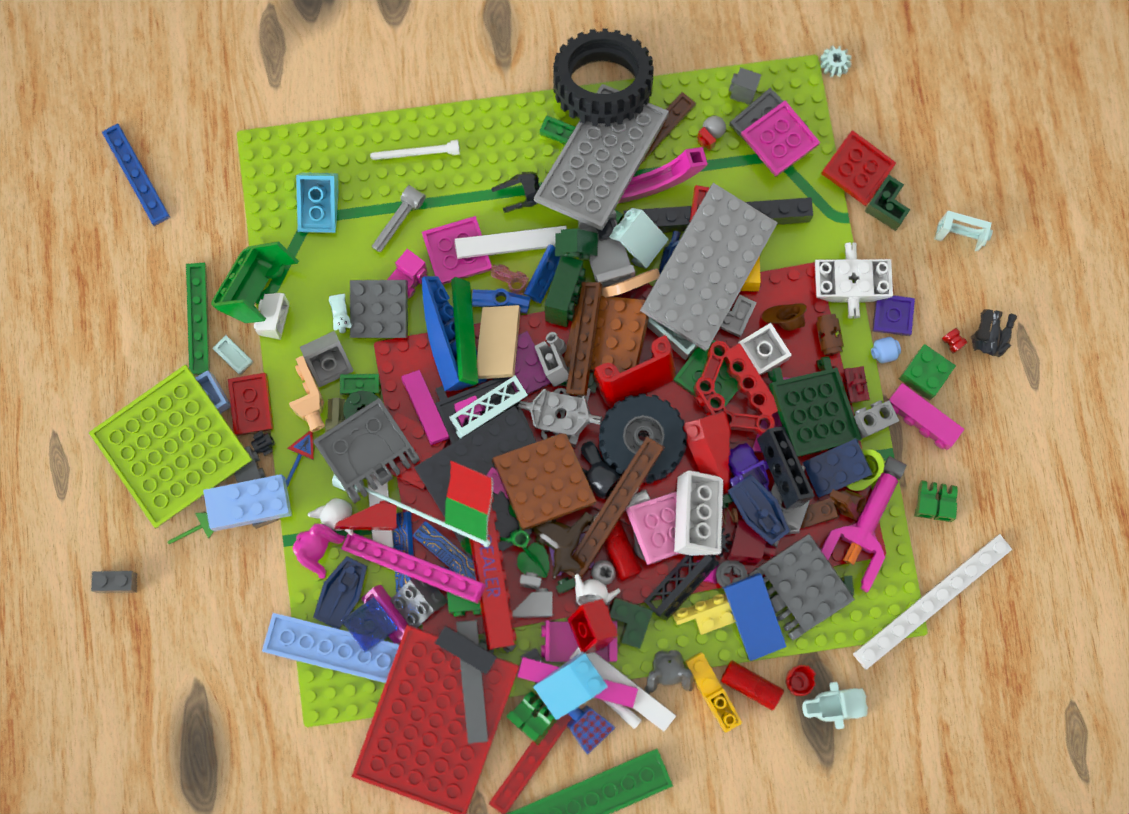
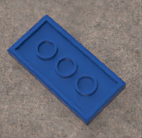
M760 573L723 587L749 661L787 647Z

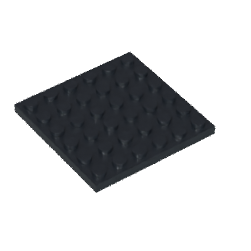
M514 406L414 468L445 517L446 498L451 477L450 460L487 475L491 468L496 470L492 461L494 457L536 443V440ZM500 491L497 495L493 492L494 502L491 503L492 511L495 510L497 522H494L495 529L499 531L500 538H509L513 531L519 530L518 519L510 515V501L505 497L504 493ZM531 528L524 530L528 535L533 533ZM453 531L461 544L465 536ZM508 541L498 542L499 550L502 551L514 545ZM466 552L468 557L473 561L472 555Z

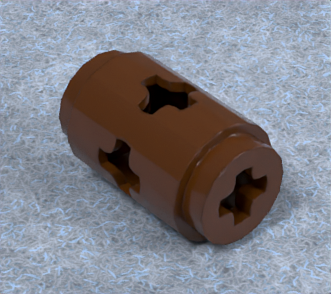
M836 314L817 317L818 322H816L821 351H824L825 356L842 353L844 343L839 318H836Z

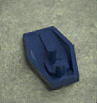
M751 474L728 490L745 523L770 545H773L790 532L778 500Z
M346 556L325 580L313 618L335 629H340L360 600L368 566Z

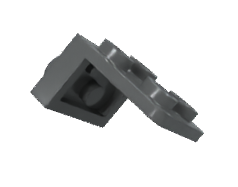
M414 578L410 579L391 598L394 607L400 612L406 622L416 628L434 612L448 603L437 587Z

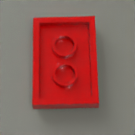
M259 373L228 379L235 435L240 436L274 430L267 374Z

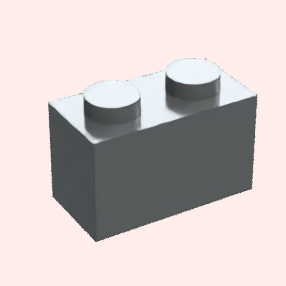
M740 67L738 74L734 73L729 91L732 93L730 99L748 105L752 104L761 74Z
M92 571L91 591L95 593H137V573L134 571Z

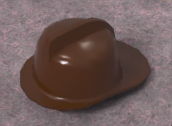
M803 303L773 306L763 312L762 319L767 323H778L782 329L791 331L805 326L804 313L807 307Z

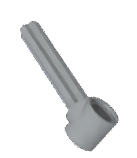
M410 185L406 187L401 195L403 203L373 243V249L377 252H382L411 209H419L426 195Z

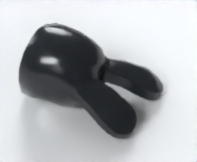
M587 441L582 445L581 453L591 464V468L588 471L582 468L592 492L600 499L607 500L622 474H619L615 471L616 468L604 462L595 444ZM616 482L615 486L611 490H609L611 486Z

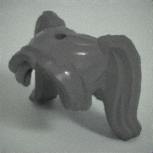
M670 650L668 652L658 651L653 660L654 670L650 672L647 678V685L644 688L645 692L648 694L654 692L658 684L675 685L678 683H682L686 691H692L694 676L692 671L685 668L681 653L677 650Z

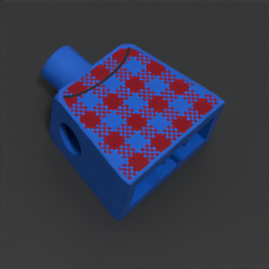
M585 706L582 710L577 707L568 712L572 719L567 723V726L580 747L587 754L615 729L611 723L589 706Z

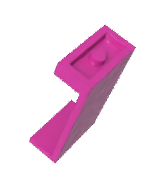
M546 621V625H542V637H545V645H541V657H545V662H568L571 660L570 656L577 649L578 644L569 622ZM612 621L617 628V621ZM617 637L603 650L596 651L595 653L607 662H617Z

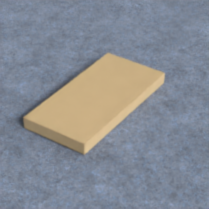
M519 305L482 307L477 354L478 379L514 376L521 311Z

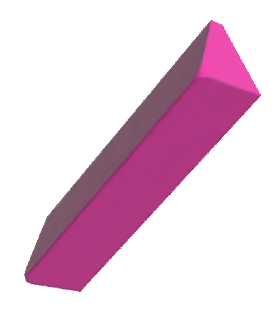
M375 586L361 599L392 642L399 644L408 623L394 607L391 597L383 586Z

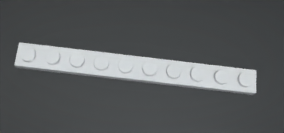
M1000 534L994 537L855 651L853 655L864 669H868L1008 554L1012 548Z

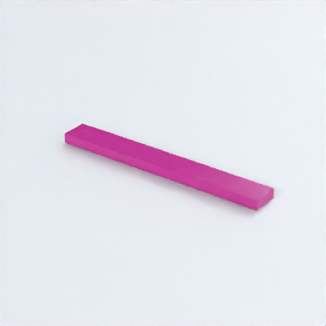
M355 533L351 536L347 535L341 548L343 551L477 604L486 586L481 582Z

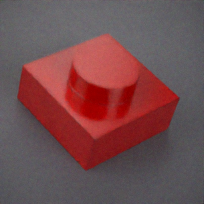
M705 127L699 130L697 136L698 143L710 151L715 147L716 139Z

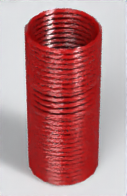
M619 519L604 546H606L605 548H607L606 550L618 573L617 575L622 581L642 572L643 569Z
M733 660L730 661L720 682L771 711L776 708L784 692V689Z

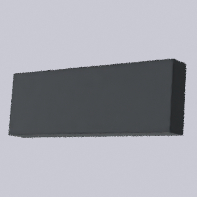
M446 625L435 642L441 648L486 675L497 658L496 655Z

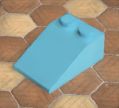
M299 173L296 175L298 232L335 233L339 192L338 173Z
M581 652L533 687L557 720L592 699L608 686L586 654Z

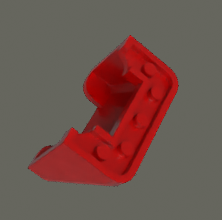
M666 335L657 338L652 343L653 357L622 373H619L617 367L612 363H604L595 368L593 379L608 407L612 408L617 401H622L627 396L632 395L634 397L641 393L648 394L673 381L676 371L671 344Z

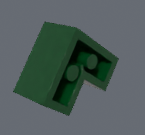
M888 174L865 209V212L897 231L911 210L895 200L904 184Z
M578 228L563 229L561 233H555V256L561 257L563 255L569 258H579V260H590V256H598V233Z
M614 597L609 608V615L613 619L625 622L620 641L640 649L653 610Z

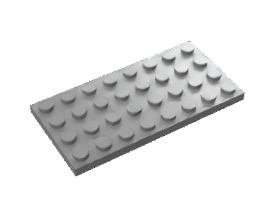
M604 84L597 91L598 94L619 92V90ZM648 103L643 105V112L640 114L635 113L634 119L630 121L624 119L623 124L620 125L614 122L611 123V126L607 127L603 123H598V126H592V122L586 121L584 124L579 121L534 196V202L599 230H603L666 121L669 111Z
M712 183L640 311L701 349L708 350L775 229L777 222L715 183Z

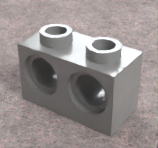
M881 400L871 404V409L866 410L864 407L855 412L856 416L854 418L862 439L899 422L890 400L884 403ZM880 411L883 413L884 418L880 416ZM864 418L868 421V425L864 423Z

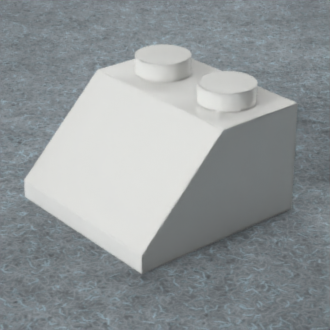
M284 293L265 294L263 300H260L258 310L266 320L254 323V329H256L255 331L258 335L281 340L290 305Z
M771 323L738 342V344L742 345L760 375L780 366L791 357L790 351Z

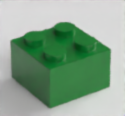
M924 344L903 371L899 380L928 400H931L936 396L956 365Z

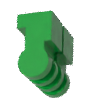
M921 480L914 516L927 519L934 517V520L953 522L957 515V486L951 485L947 493L946 484H941L938 491L937 483L932 482L928 490L927 481ZM937 491H938V494H939V495H938L939 500H938V499H935V498H936Z
M531 691L506 717L533 742L539 745L557 720L552 713L546 717L550 710L546 705L541 709L544 704L543 700L539 698L534 702L537 695ZM539 711L536 718H534L533 715Z

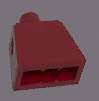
M738 520L734 528L727 560L758 564L762 560L763 555L774 557L776 546L767 544L766 540L742 520Z

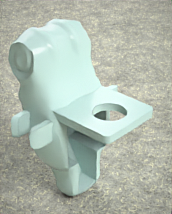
M837 682L829 684L830 691L822 692L814 699L805 700L802 705L805 717H817L822 721L828 722L835 721L836 729L844 728L843 720L866 717L868 712L867 696L863 688L839 690Z

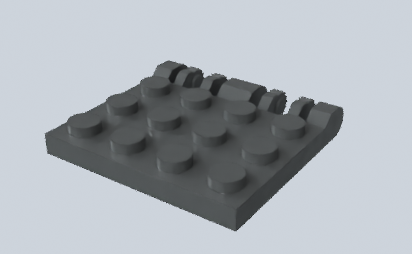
M380 398L313 440V443L354 504L361 500L353 488L354 485H356L363 497L367 496V491L360 484V481L364 478L367 479L369 486L374 491L378 489L370 474L373 473L381 486L393 479V476L385 466L387 463H389L396 475L400 474V469L393 462V459L399 456L402 464L407 469L411 465L404 456V452L413 464L420 461L417 453Z
M810 533L748 574V577L758 573L761 575L765 574L766 576L763 577L764 583L769 580L773 585L767 589L768 595L774 591L778 592L770 598L775 613L787 605L788 609L776 617L778 621L785 619L791 613L794 615L795 619L783 627L785 631L793 628L798 623L800 624L788 633L792 641L855 600Z

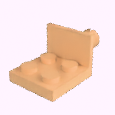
M301 356L296 358L298 365L295 368L301 380H305L302 384L308 395L290 402L289 405L297 416L307 421L310 431L316 432L325 427L320 416L323 411L324 400L306 360Z

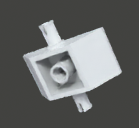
M851 242L845 243V260H815L816 298L829 302H848V318L852 319V316H854V319L860 318L859 302H873L893 297L891 259L859 260L857 259V243L854 242L852 245Z

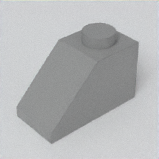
M547 588L536 589V592H532L512 612L513 618L552 617V592H548Z

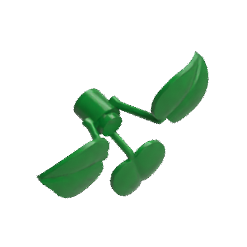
M509 503V513L511 516L516 517L512 505ZM520 524L519 530L513 531L509 538H500V541L512 542V544L518 547H523L524 551L519 553L517 557L518 569L526 575V572L538 574V577L546 578L548 576L549 558L547 551L538 543H532L526 548L529 536L524 530L522 531ZM465 536L461 542V547L472 555L470 539Z

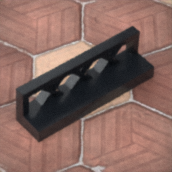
M686 555L644 602L658 617L667 621L718 566L719 562L710 555H704V558L699 563H693V556ZM683 567H689V574L686 577L680 578V570ZM676 581L675 589L672 592H667L668 583ZM657 596H662V603L656 608L652 601Z

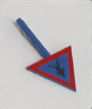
M308 431L287 448L298 453L286 480L287 487L301 457L305 456L314 460L313 432Z

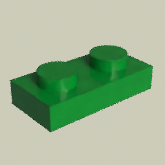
M546 115L539 134L566 145L576 127Z
M379 374L340 375V394L350 395L357 391H369L373 394H379Z

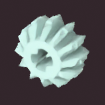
M840 45L837 49L831 46L830 50L826 49L824 51V55L820 58L822 61L820 66L825 68L824 74L830 72L831 77L836 74L839 78L842 73L846 74L848 72V68L851 67L852 63L850 62L851 55H846L847 49L842 51Z

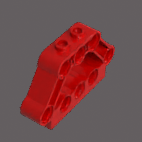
M723 341L714 342L708 349V359L701 377L694 385L695 400L700 407L705 409V416L708 417L726 411L731 430L750 431L758 435H762L769 428H774L775 421L772 415L778 412L774 397L742 345L739 343L729 348ZM715 348L721 349L722 352H723V355H722V356H717V355L714 353V349H715ZM723 360L728 366V375L735 378L738 382V391L747 396L748 407L756 411L758 415L732 413L726 410L724 398L722 395L716 394L714 390V382ZM733 364L740 365L741 372H736L733 369ZM744 380L750 381L752 385L750 389L744 387ZM700 384H707L709 391H702ZM759 397L762 404H755L753 398ZM710 400H717L719 408H713ZM760 420H764L767 422V429H763L760 427Z

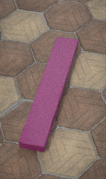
M522 657L517 677L540 682L559 667ZM603 679L608 687L593 698L633 708L638 688Z

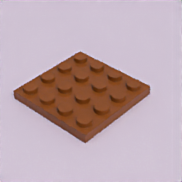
M601 296L590 371L594 372L596 367L604 363L614 364L619 373L639 365L649 316L640 311L645 300ZM579 302L575 307V315L564 357L567 367H570Z
M561 433L499 455L492 460L522 531L596 504V499L567 434Z

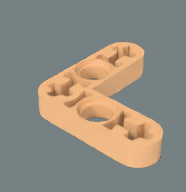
M652 269L625 281L603 287L601 296L610 297L622 294L654 281L660 276L659 269Z

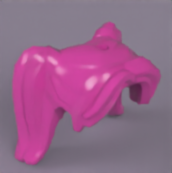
M314 524L310 530L300 532L297 535V540L293 544V552L297 556V560L304 567L317 573L319 578L324 579L326 577V570L318 563V560L323 557L329 542L341 544L345 540V536L337 534L323 524Z

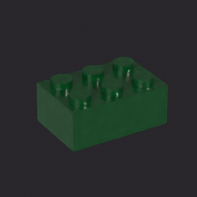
M561 255L544 305L545 322L568 327L569 321H573L575 315L574 307L575 304L578 305L580 298V288L582 287V282L586 281V277H584L586 269L583 268L582 260Z

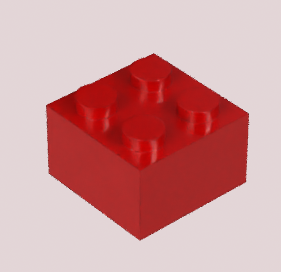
M603 599L582 604L568 618L580 651L585 654L603 650L618 636L616 625L612 622L609 609Z

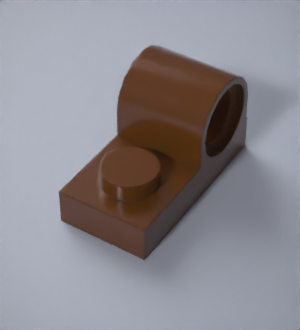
M833 489L829 495L840 514L856 521L866 505V497L850 490L838 492Z

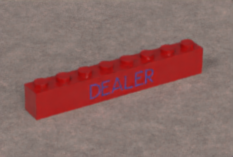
M492 504L488 517L487 533L490 545L484 547V544L469 538L476 581L486 585L479 601L487 650L512 646L514 641H516L515 629L511 627L513 613L508 608L507 602L510 601L508 589H505L504 581L507 579L506 572L501 566L503 553L498 547L500 534L495 529L494 523L497 522L495 510L492 511Z

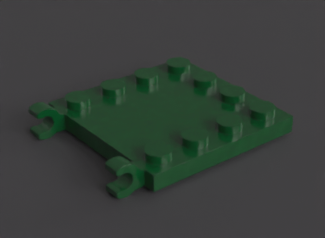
M829 356L821 357L820 360L816 361L817 367L821 370L819 372L785 380L783 379L780 367L773 368L772 371L767 372L769 379L772 381L769 387L774 397L782 426L785 427L797 457L836 448L854 439H857L858 442L862 440L838 368H832Z

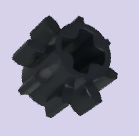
M263 431L254 434L253 438L255 440L251 441V444L257 454L263 452L264 456L273 452L272 446L275 445V441L269 432L264 434Z

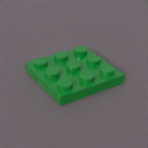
M697 347L673 379L675 383L694 397H696L694 385L701 377L708 359V350L705 351L700 347ZM715 348V349H714V353H715L717 356H722V355H723V352H722L721 349H719V348ZM723 360L714 382V390L716 394L722 395L725 400L724 406L726 407L738 391V382L735 378L728 375V366ZM733 364V369L736 372H741V366ZM700 384L702 391H709L707 384ZM710 400L713 408H719L717 400Z

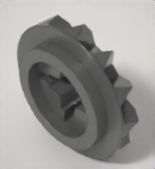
M724 561L719 565L716 572L717 583L720 584L722 589L727 585L748 577L746 568L738 561ZM732 568L733 575L737 576V578H734L730 583V578L726 577V574H729Z

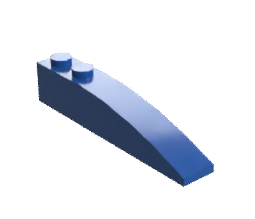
M438 276L422 277L425 321L433 357L444 390L458 391L474 386L459 381L453 306L448 301L450 297ZM487 378L478 379L479 383L477 384L487 381Z

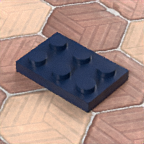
M857 439L803 462L818 498L830 494L833 489L837 491L873 475Z

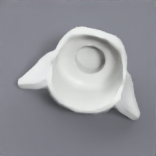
M334 498L326 505L320 506L308 513L309 517L320 519L323 525L334 531L345 530L350 536L353 535V530L334 529L338 521L352 515L351 504L343 499Z
M579 574L575 575L576 602L579 606L603 599L604 603L608 604L620 593V589L608 593L606 586L600 581L588 579L582 582Z

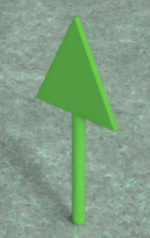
M195 513L200 525L169 540L168 544L203 528L209 539L214 531L209 527L207 513Z

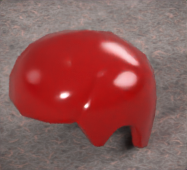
M806 665L792 667L786 675V686L790 693L797 696L809 694L816 685L815 671Z

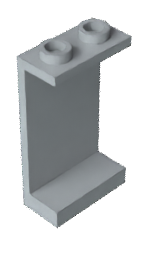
M614 210L609 219L614 218L615 225L617 226L616 212ZM578 220L579 229L597 233L595 227ZM598 236V256H590L589 260L595 281L600 282L603 288L634 277L635 270L633 265H630L625 246L620 241L611 238L600 241Z

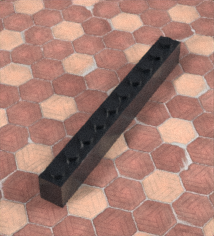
M811 197L745 202L776 221L777 225L809 223L813 217ZM692 206L640 210H643L663 233L682 232L686 230L690 223ZM624 210V211H623V218H624L626 212L629 211V210Z

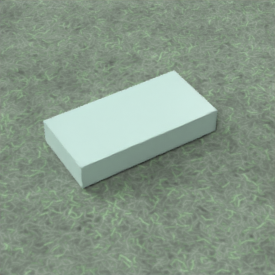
M227 335L212 348L239 375L253 363Z

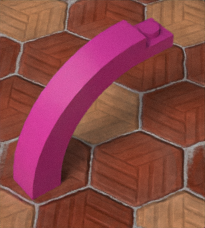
M703 147L685 149L681 155L664 166L633 177L618 204L662 192L699 173L708 165Z

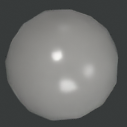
M710 116L703 123V127L715 139L720 138L726 131V124L719 116Z
M606 560L596 562L591 570L592 578L604 585L610 584L616 574L614 565Z

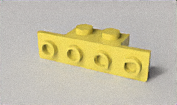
M726 594L715 595L713 598L699 601L693 606L680 608L672 614L677 625L695 619L701 635L735 622Z

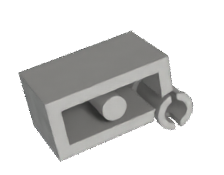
M551 332L546 336L550 347L544 341L536 345L535 349L547 378L555 387L568 380L569 371L562 356L567 346L555 332Z

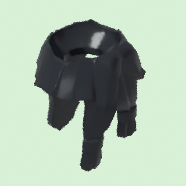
M522 172V174L513 176L509 181L492 187V192L518 183L523 185L526 200L503 207L504 213L538 204L534 202V196L540 188L539 178L535 172Z
M984 309L981 313L979 329L971 336L974 351L981 350L983 353H988L991 356H1003L1011 347L1010 340L1012 328L1017 319L1016 314H1009L1006 327L1001 330L1000 319L1003 312L996 310L993 313V310Z

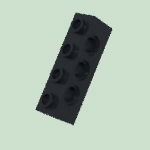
M780 426L767 429L757 438V441L786 509L803 506L814 497V494L785 427Z

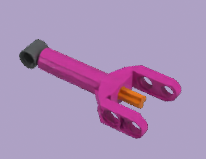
M890 456L884 464V473L878 478L857 523L832 530L821 548V551L829 560L839 537H842V540L851 544L843 561L851 565L855 564L861 550L869 554L871 552L874 553L861 580L860 589L867 593L885 559L881 544L877 541L874 532L898 484V480L902 477L907 464Z

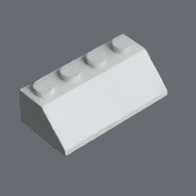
M689 470L677 477L674 552L692 556L721 553L723 479L721 477Z

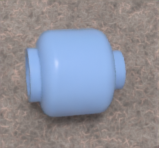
M892 337L876 340L873 348H871L873 359H877L881 364L895 361L898 359L899 354H901L898 340H894Z

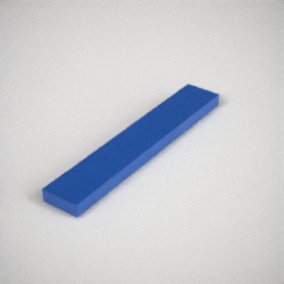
M117 123L102 131L153 226L171 218L120 125Z

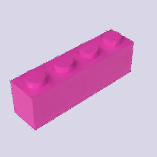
M903 383L898 386L889 398L896 415L902 416L906 424L914 425L918 428L922 436L930 437L934 440V444L940 449H950L965 430Z

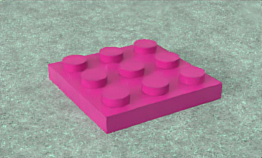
M786 100L741 132V136L775 177L820 144L819 140Z
M476 216L422 231L434 275L439 277L442 284L450 283L454 277L464 279L492 270L488 255L457 259L455 239L482 236Z

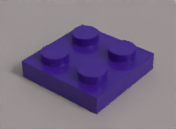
M893 295V297L875 301L873 331L911 336L915 298Z

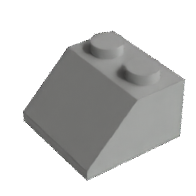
M335 331L300 347L318 387L340 378L342 374H349L354 371Z

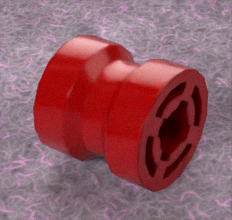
M957 328L941 338L944 343L949 345V350L952 354L968 343L965 338L960 336V331Z

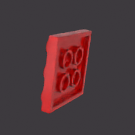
M851 130L821 174L866 206L897 162Z
M396 413L394 421L417 453L420 461L413 464L404 452V456L411 465L410 468L404 467L399 456L393 459L395 465L400 469L399 475L394 473L389 463L385 466L391 475L424 490L425 485L414 467L443 450L449 439L430 445L420 423Z

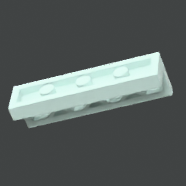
M513 376L449 418L458 430L456 433L461 439L524 399L527 393L516 376ZM514 382L519 390L514 395L506 393L507 385ZM491 395H502L501 403L499 405L489 404ZM477 404L486 406L485 413L481 416L473 414L474 406ZM461 414L470 416L468 424L461 428L456 418Z

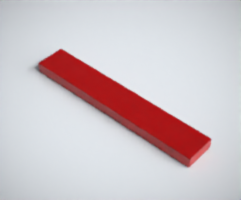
M568 713L557 720L539 745L533 741L489 802L490 806L501 814L508 812L566 729L567 723L572 719Z

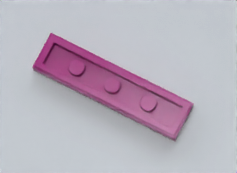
M420 370L401 376L430 445L449 439L447 430Z

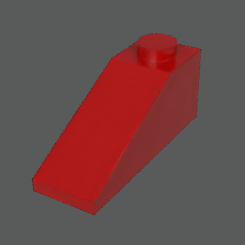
M380 501L379 504H375L338 521L334 529L394 531L396 528L397 505L391 504L388 501Z

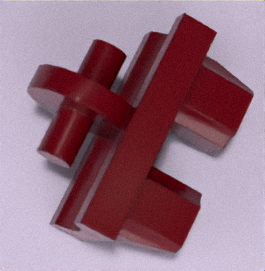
M864 366L845 368L844 374L850 403L869 401Z

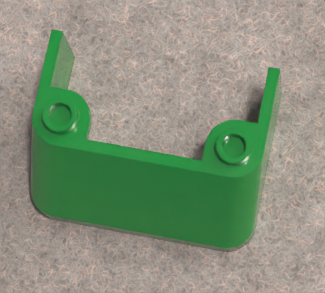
M279 241L246 247L237 257L214 296L211 305L218 311L244 323L264 322L266 318L258 311L254 304L269 279L280 277L286 265L298 264L299 260Z

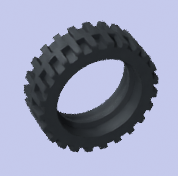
M602 28V31L596 32L595 29H591L587 34L583 32L578 33L576 39L573 37L569 38L567 46L562 44L560 53H556L555 62L553 63V90L557 103L561 102V109L564 112L568 110L571 118L578 117L580 122L584 124L586 121L592 122V126H598V123H603L607 127L611 126V123L614 122L620 125L623 124L624 119L629 121L634 119V114L643 112V105L649 103V98L652 95L654 66L652 56H648L649 50L646 47H641V41L638 39L634 41L632 40V35L628 33L622 35L619 30L608 32V29ZM607 61L628 69L635 77V80L630 86L619 92L598 94L578 86L573 81L572 74L588 63Z

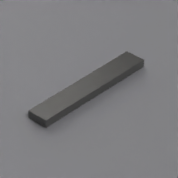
M477 620L456 622L457 632L479 645ZM460 659L468 744L488 742L482 672Z

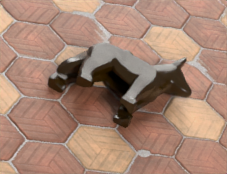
M585 512L571 527L556 522V518L531 528L536 536L535 540L540 545H547L554 550L553 579H556L560 572L580 570V565L572 558V554L578 546L579 538L584 529L593 523L594 517L589 513Z

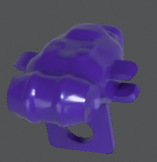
M747 443L738 444L735 448L731 449L729 468L734 477L730 479V486H735L751 474L770 492L768 488L769 479L766 469L769 468L767 462L764 460L759 461L753 449Z

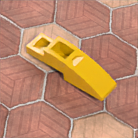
M700 652L686 660L685 664L692 671L695 684L723 731L727 733L742 724L741 719L725 690L721 687L704 654Z

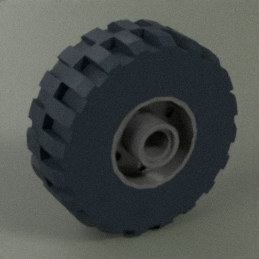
M641 393L638 396L633 397L630 395L622 401H617L607 411L600 426L599 450L603 461L616 468L615 471L623 475L644 442L639 440L638 437L644 436L646 438L648 436L665 448L644 480L646 484H650L656 480L666 478L668 474L676 469L686 450L687 433L683 429V426H685L684 419H681L679 416L680 412L676 408L673 409L670 406V402L667 400L662 401L656 395L650 397Z

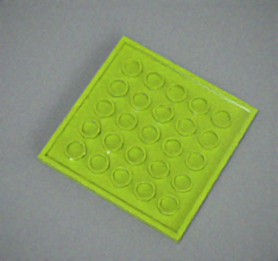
M183 365L88 432L155 529L204 495L203 490L215 488L253 461L187 365Z

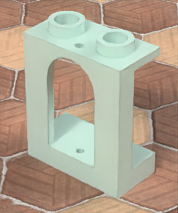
M947 211L938 223L934 239L942 241L949 232L977 239L975 251H978L982 246L986 245L987 240L990 241L993 230L990 229L992 223ZM953 220H956L974 226H978L983 229H974L952 222Z

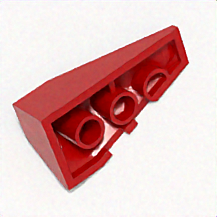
M726 411L684 423L683 429L687 433L686 440L700 473L721 477L723 479V494L727 493L730 489L729 456L731 449H729V439L731 437V429Z

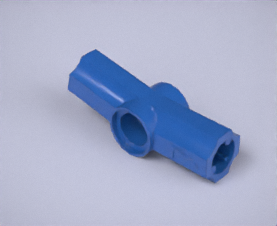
M502 288L497 290L473 289L472 307L519 305L521 308L520 313L527 314L531 297L511 293ZM499 296L506 297V300L500 303L496 300V298Z

